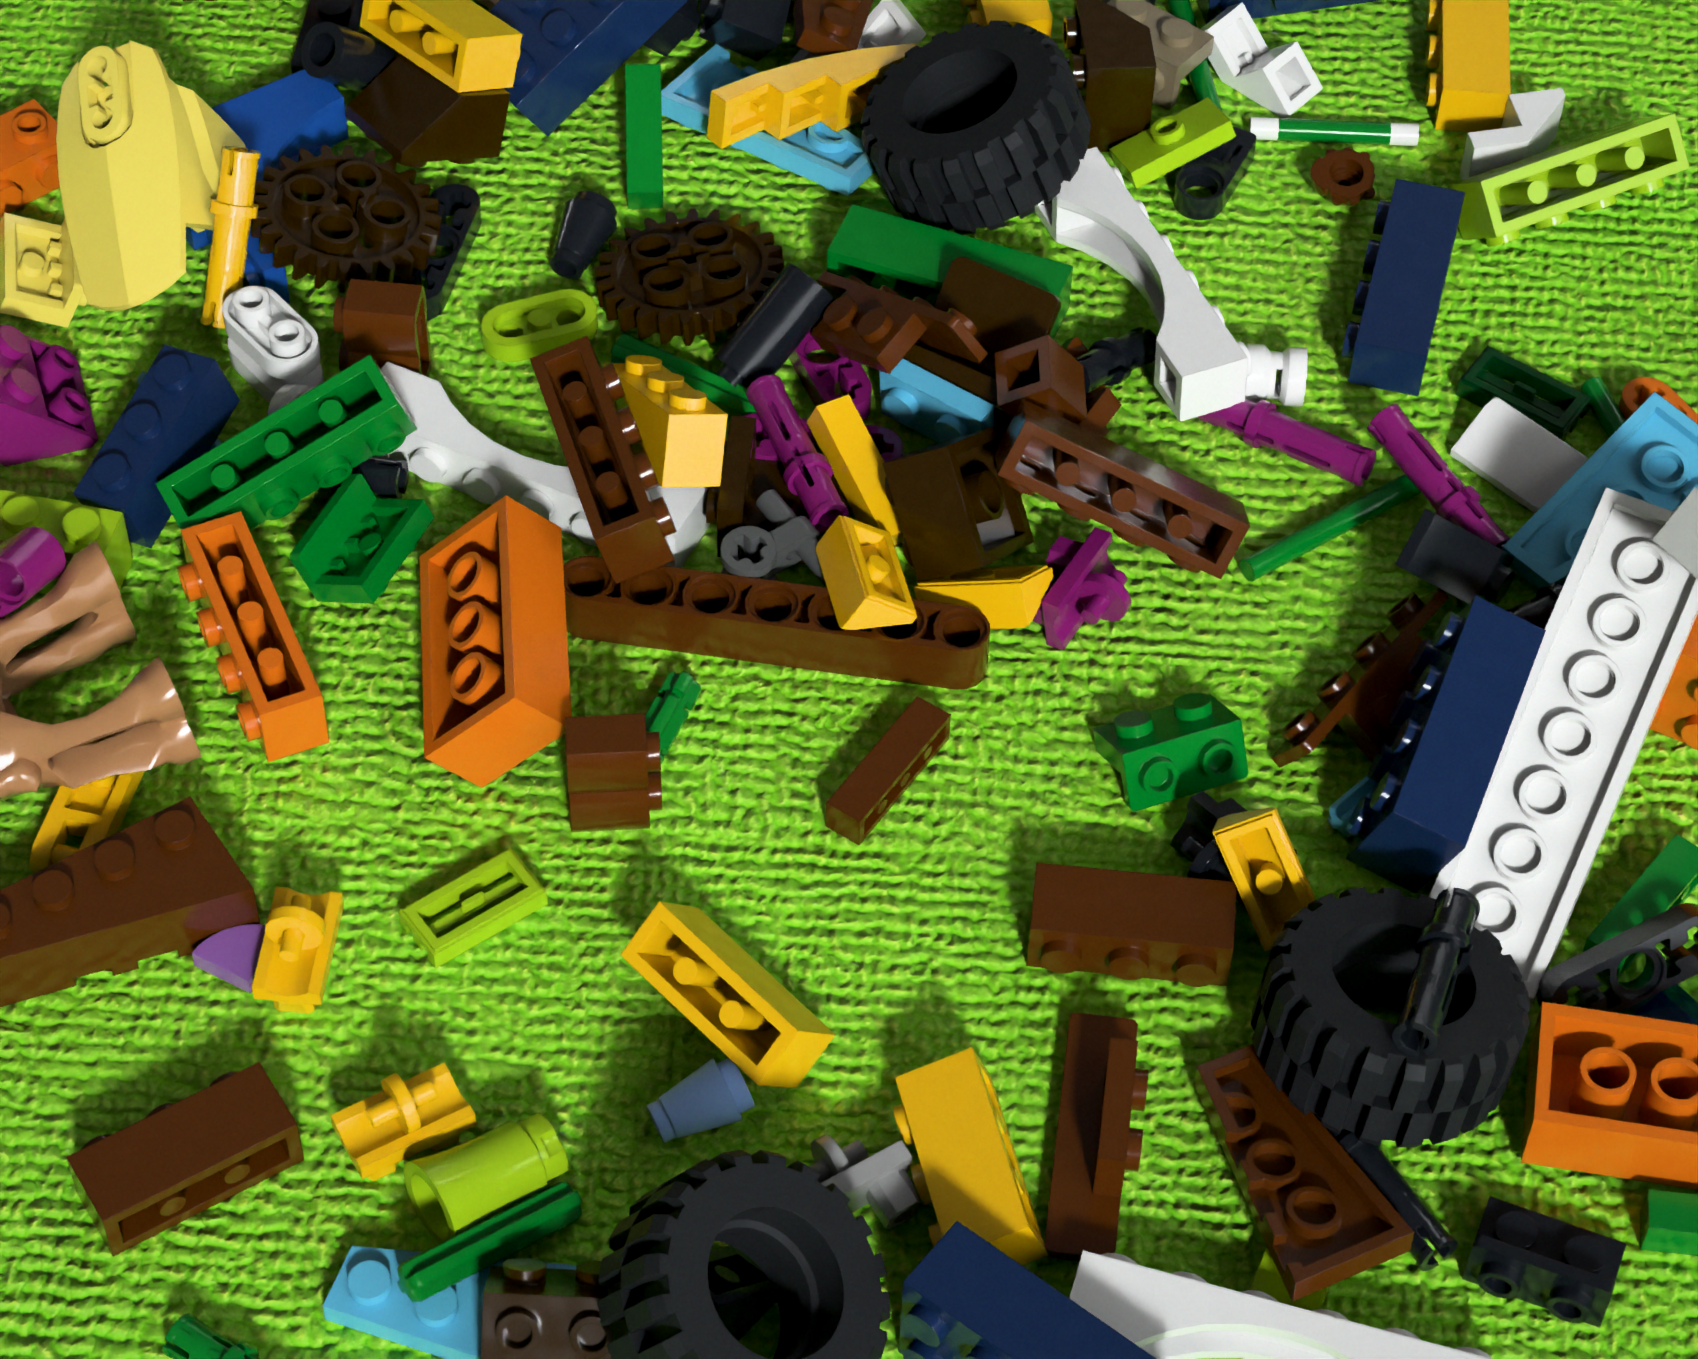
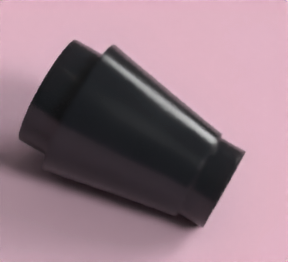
M580 191L575 194L573 199H569L564 203L552 257L549 262L551 269L555 273L571 280L581 278L584 270L587 269L617 229V222L615 220L617 210L610 200L592 191Z

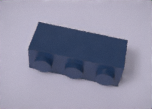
M164 344L73 493L82 505L123 512L129 542L152 548L172 515L155 483L210 451L240 401L216 360Z

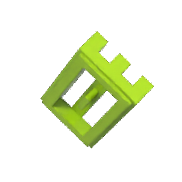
M509 847L399 909V922L406 932L411 931L413 933L414 942L420 950L425 949L427 951L428 960L436 969L548 905L547 891L513 849ZM511 873L514 875L513 878L486 893L481 891ZM461 902L460 908L454 910L453 912L447 914L446 916L440 918L439 920L433 922L430 925H427L425 923L426 921L432 919L433 917L439 915L440 913L446 911L447 909Z

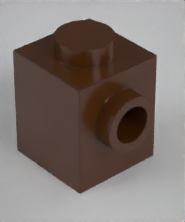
M1049 335L995 353L998 407L1011 418L1014 417L1020 403L1024 399L1073 423L1087 419L1084 367Z

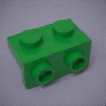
M350 474L292 550L290 560L317 601L374 604L376 599L384 593L389 581L408 554L416 548L418 540L435 517L424 499L376 498L362 474Z
M1185 694L1176 698L1173 701V705L1149 712L1142 710L1124 712L1116 716L1114 722L1093 728L1096 751L1121 773L1125 804L1132 811H1139L1246 778L1248 775L1241 718L1211 694Z

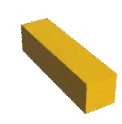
M848 394L816 406L807 420V424L823 455L827 457L831 464L833 475L857 521L890 532L894 546L901 544L904 535L896 508L889 502L885 492L886 474L882 464L885 462L850 395Z

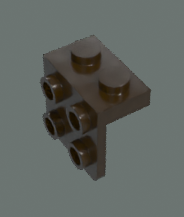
M957 257L949 267L934 308L947 312L949 308H953L970 319L978 330L974 337L988 354L979 364L916 342L903 359L993 404L995 409L996 406L998 407L995 353L1050 335L1061 308L1060 299L1051 292L970 258Z
M731 416L728 441L725 440L721 485L720 487H709L706 523L717 524V557H721L720 547L723 538L735 528L756 526L767 532L776 529L756 506L757 498L766 490H776L797 516H806L810 519L799 496L793 495L788 490L783 479L785 469L781 461L756 459V418ZM803 466V469H804V471H805V473H806V475H807L809 481L811 482V484H812V486H813V485H814V482H813V480H812V478H811V476H810V474H809V472H808L806 466ZM832 475L831 480L842 502H844L848 509L849 504L836 478ZM803 560L796 563L806 565Z
M513 1258L504 1261L503 1266H491L483 1292L481 1359H611L606 1345L613 1341L610 1325L601 1326L598 1301L608 1296V1287L600 1286L598 1280L602 1261L580 1263L576 1266V1270L547 1268V1264L544 1261L534 1258Z

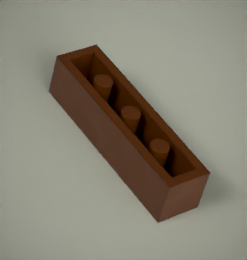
M917 696L826 802V827L860 845L949 740L951 714Z

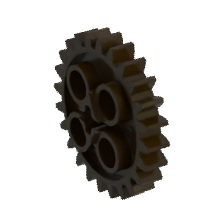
M322 145L321 155L314 157L309 151L301 148L299 149L298 162L286 156H281L278 169L266 167L264 168L263 181L256 180L253 203L258 205V213L256 219H251L250 235L253 238L260 239L258 251L261 254L274 253L273 267L281 268L291 264L293 265L292 279L298 280L307 274L315 276L314 288L317 289L324 286L327 280L336 282L339 293H345L350 279L393 283L394 275L409 282L412 280L413 268L425 270L427 268L428 256H435L442 216L437 215L439 201L438 199L429 198L430 185L428 183L415 184V170L396 172L397 160L395 158H391L382 164L375 162V150H369L361 158L355 156L351 145L345 146L342 155H334L328 145Z
M690 209L686 218L678 219L673 212L669 211L666 212V222L657 223L647 217L644 219V230L640 231L631 227L624 228L625 240L610 239V252L599 253L600 266L595 267L594 271L599 307H605L606 319L608 321L619 319V327L622 332L637 327L638 339L640 340L658 333L660 334L661 345H666L674 336H682L685 346H690L695 335H703L710 343L716 341L717 331L724 330L731 335L736 329L737 324L743 320L785 267L781 245H774V234L772 232L760 233V223L757 221L742 226L741 214H735L726 221L720 220L719 210L714 209L706 218H699L696 209Z

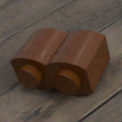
M350 279L346 296H338L336 298L333 316L334 331L343 333L344 337L341 341L339 352L340 372L366 356L371 355L380 369L388 361L429 377L431 370V342L427 328V304L423 285Z
M645 713L565 717L571 832L650 829L649 811L662 810L659 731L646 732Z

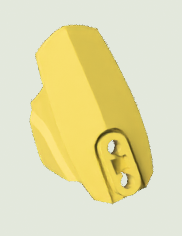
M129 40V43L114 49L102 45L89 50L83 56L80 63L76 62L61 88L56 134L58 177L72 251L87 304L105 311H123L143 304L171 287L186 272V227H190L197 233L205 231V229L213 231L215 214L210 212V203L212 198H217L222 146L246 148L240 137L193 90L177 85L169 78L156 50ZM103 81L106 82L109 86L104 87Z

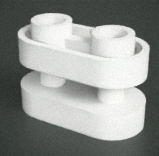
M247 286L235 290L225 299L222 313L225 330L229 336L228 349L231 364L269 403L276 391L284 385L299 383L316 387L324 382L322 366L319 363L320 348L318 335L315 329L275 291L263 286Z

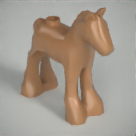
M97 541L72 556L55 587L43 598L9 617L0 619V801L24 793L37 792L38 789L64 786L74 789L111 775L148 771L168 763L182 765L202 757L185 718V712L178 693L159 656L142 669L116 699L85 717L52 725L19 717L9 700L38 682L87 664L113 648L138 641L116 580ZM77 619L69 630L57 638L25 652L18 653L23 647ZM122 732L98 743L83 745L95 741L97 739Z

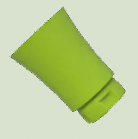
M537 1113L518 1122L508 1121L481 1136L445 1151L409 1161L404 1165V1179L408 1194L420 1220L439 1244L545 1190L547 1183L551 1182L553 1178L568 1171V1158L566 1150L559 1141L552 1124L542 1114Z

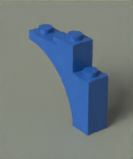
M305 69L212 108L240 137L246 148H248V152L250 150L261 152L256 180L263 181L264 168L272 167L278 169L281 156H286L298 162L299 149L301 148L306 149L314 157L321 155L322 145H328L329 148H332L336 144L349 139L343 95L332 83L310 76ZM250 224L243 287L263 286L269 288L290 304L285 267H273L274 253L261 254L258 251L260 239L251 237ZM186 227V241L193 250L208 244L211 245L213 231L205 229V231L197 233L190 227Z

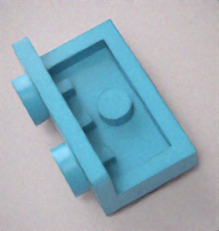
M903 358L890 374L879 370L882 414L938 443L1001 424L1008 415L996 407L994 409L993 404Z

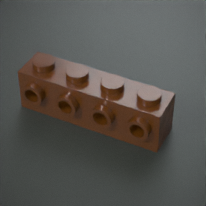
M588 336L530 358L592 535L615 583L618 584L674 561L675 559L666 536L677 532L663 496L655 500L651 498L649 490L660 485L646 451L635 455L632 445L643 440L629 406L618 409L615 400L625 397L626 394L613 363L610 362L601 366Z
M1024 399L1020 403L995 451L997 475L1001 476L1002 480L1010 487L1024 494L1035 495L1037 493L1056 502L1064 512L1083 521L1093 519L1112 528L1117 536L1133 545L1153 547L1167 554L1169 559L1180 567L1191 572L1199 573L1202 570L1221 579L1250 528L1242 502Z

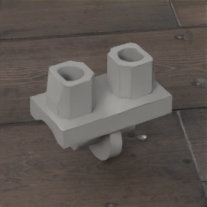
M824 1134L811 1142V1152L815 1163L809 1167L820 1173L818 1178L820 1184L826 1187L834 1183L850 1199L845 1206L851 1214L859 1208L870 1204L885 1229H893L917 1214L920 1199L908 1176L912 1155L902 1140L868 1157L864 1145L859 1140L840 1148L833 1138Z

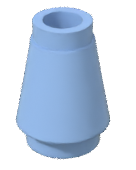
M712 1058L658 1097V1100L646 1105L662 1141L666 1143L676 1137L678 1139L742 1121L741 1113L755 1107V1104L737 1065L729 1058L716 1064Z

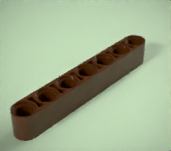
M579 556L570 559L563 565L567 632L572 636L582 639L955 690L969 689L977 686L987 673L990 623L981 612L967 606L912 599L917 618L912 624L845 630L838 625L827 587L663 565L616 584L603 557Z

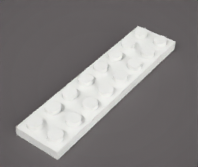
M1607 487L1544 629L1546 632L1466 847L1439 872L1429 897L1437 899L1439 893L1448 889L1450 898L1447 907L1450 905L1454 888L1467 890L1477 898L1480 904V912L1474 927L1481 932L1488 929L1500 941L1503 948L1501 954H1510L1522 975L1521 982H1524L1528 990L1530 1005L1532 1006L1536 1000L1539 982L1549 969L1698 614V579L1653 541V538L1669 520L1673 511Z

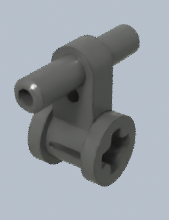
M770 489L762 492L757 498L756 506L776 529L767 532L756 526H742L730 531L723 538L720 547L721 562L724 566L721 573L777 581L776 574L803 560L821 583L827 587L816 554V545L822 538L821 533L806 516H797L776 490Z

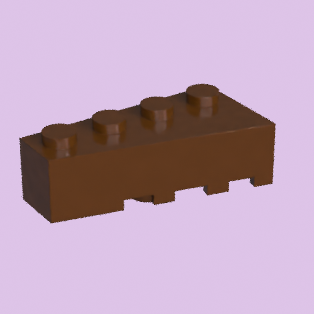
M191 797L0 890V1007L74 987L77 985V978L105 970L112 971L114 976L139 969L137 961L177 950L179 957L192 954L198 945L219 931L239 925L260 924L254 888Z

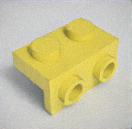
M4 212L0 221V313L68 328L77 306L85 307L87 301L76 267L66 219L64 218L62 225H57Z

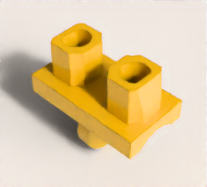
M276 886L252 984L254 999L271 1000L274 1003V1008L278 1011L305 1014L314 1012L316 1005H322L344 908L343 893L330 891L320 895L299 893L288 887Z
M445 1062L405 1081L397 1073L391 1074L381 1079L383 1091L330 1115L332 1127L361 1178L368 1177L372 1181L395 1172L400 1161L426 1149L439 1151L458 1142L460 1133L477 1125L476 1114L461 1095Z

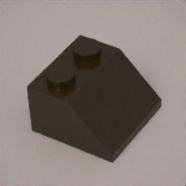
M1000 424L924 447L882 463L886 474L885 492L891 505L896 508L904 535L902 541L903 552L907 562L914 568L918 583L982 568L1034 542L1020 492L1007 485L1001 476L997 475L995 451L1003 438Z

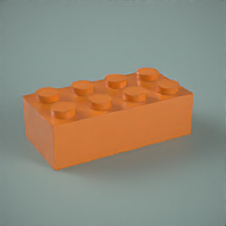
M507 495L419 556L424 758L481 788L565 734V717H572L561 527Z
M1542 1002L1529 1045L1521 1163L1698 1190V1025Z

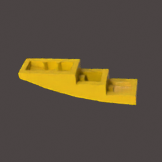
M910 43L862 48L808 58L758 72L711 90L707 139L723 149L765 130L780 141L818 122H822L833 131L838 132L861 121L864 107L867 106L868 95L875 84L881 85L883 73L892 63L898 65L905 59V53L918 44Z

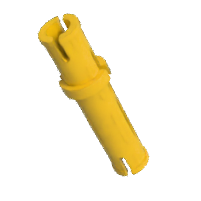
M222 146L217 198H212L210 203V212L215 214L205 299L200 323L209 326L213 322L212 327L225 329L222 313L223 303L232 292L243 287L251 219H256L258 213V205L254 204L253 201L261 152L257 150H250L248 152V148L236 146Z

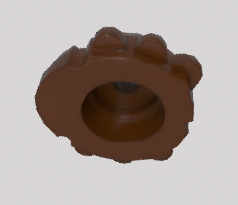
M1350 147L1338 151L1328 149L1325 157H1319L1311 167L1310 180L1314 189L1320 196H1326L1327 201L1336 206H1354L1362 200H1371L1375 195L1373 188L1375 168L1367 152L1359 153Z

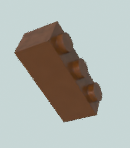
M1036 862L1026 966L1046 968L1055 973L1080 971L1110 974L1123 980L1150 978L1180 981L1192 987L1207 985L1227 986L1234 950L1237 887L1234 882Z
M259 1062L240 1072L233 1071L223 1074L215 1079L209 1087L177 1103H166L158 1106L144 1119L112 1135L98 1136L87 1142L80 1151L66 1157L76 1192L112 1256L304 1160L298 1125Z

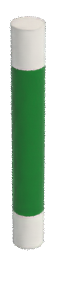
M1250 117L1248 132L1255 134L1256 140L1417 146L1419 124Z

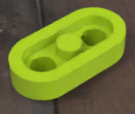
M562 289L500 304L490 309L484 315L481 322L482 342L485 351L494 359L503 362L528 360L585 336H588L591 341L598 330L597 305L595 301L585 292L575 289Z

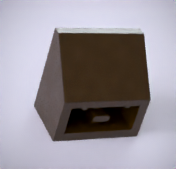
M1074 0L1073 15L1064 16L1063 40L1065 50H1070V55L1066 57V60L1090 115L1091 130L1087 149L1097 147L1100 152H1110V148L1150 128L1157 67L1150 29L1102 0Z
M400 54L346 106L345 116L365 132V136L368 139L378 143L401 165L423 167L427 164V161L448 160L457 164H472L476 161V158L499 157L510 93L504 88L458 93Z

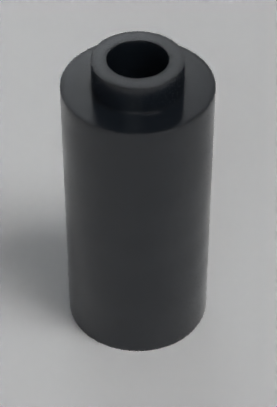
M327 21L318 23L310 29L301 48L302 65L310 76L358 93L366 88L400 55L399 52L381 40Z
M788 262L714 355L722 364L716 373L735 388L737 384L749 387L753 381L764 375H775L835 299L810 276Z

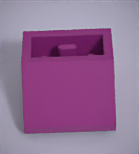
M0 325V465L8 467L92 448L98 441V436L76 355L62 346L49 345L27 336L13 326Z

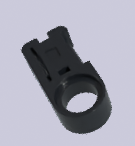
M1233 126L1236 137L1182 166L1176 176L1173 198L1174 206L1181 215L1193 220H1208L1222 212L1253 162L1256 145L1255 134ZM1193 186H1202L1212 190L1214 195L1207 198H1198L1188 194L1186 189Z

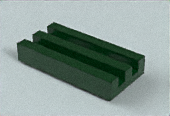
M1490 346L1484 349L1459 379L1455 394L1481 408H1484L1494 397H1498L1562 441L1566 440L1567 432L1571 433L1575 429L1579 417L1583 419L1587 414L1592 397Z

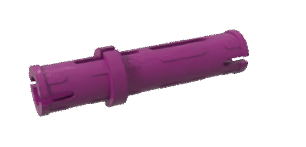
M771 374L757 378L747 388L746 395L754 406L768 438L785 469L783 474L784 482L793 495L799 496L810 517V522L819 532H826L839 515L846 517L849 515L847 507L842 502L831 480L833 475L832 466L827 457L817 453L802 420L785 391V386L780 377ZM781 421H783L791 436L790 440H788L780 424ZM795 449L798 450L800 456L796 455L794 451ZM803 466H806V468H807V470H808V472H809V474H810V476H811V478H812V480H813V482H814V485H813V486H812L811 482L809 481V479H808V477H807V475H806V473H805V471H804V469H803Z
M1245 399V402H1240L1229 408L1198 416L1200 421L1219 426L1243 437V442L1253 448H1259L1260 446L1272 448L1310 466L1337 475L1357 486H1362L1364 481L1368 479L1375 463V450L1352 443L1328 431L1289 417L1277 411L1276 405L1266 400H1260L1257 403L1250 399Z
M1398 404L1388 406L1371 420V425L1367 427L1368 431L1383 445L1397 465L1428 499L1436 510L1435 514L1502 549L1510 540V537L1492 520L1479 503L1481 499L1479 493L1473 486L1466 487L1455 476L1446 462L1413 426Z

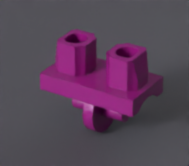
M1095 527L1085 542L1059 536L1049 549L1046 563L1048 567H1052L1054 578H1057V581L1050 583L1040 607L1032 620L1045 626L1047 645L1064 651L1084 621L1093 625L1100 619L1112 622L1118 621L1129 610L1131 598L1124 587L1127 577L1123 572L1116 570L1107 555V548L1113 541L1111 532Z

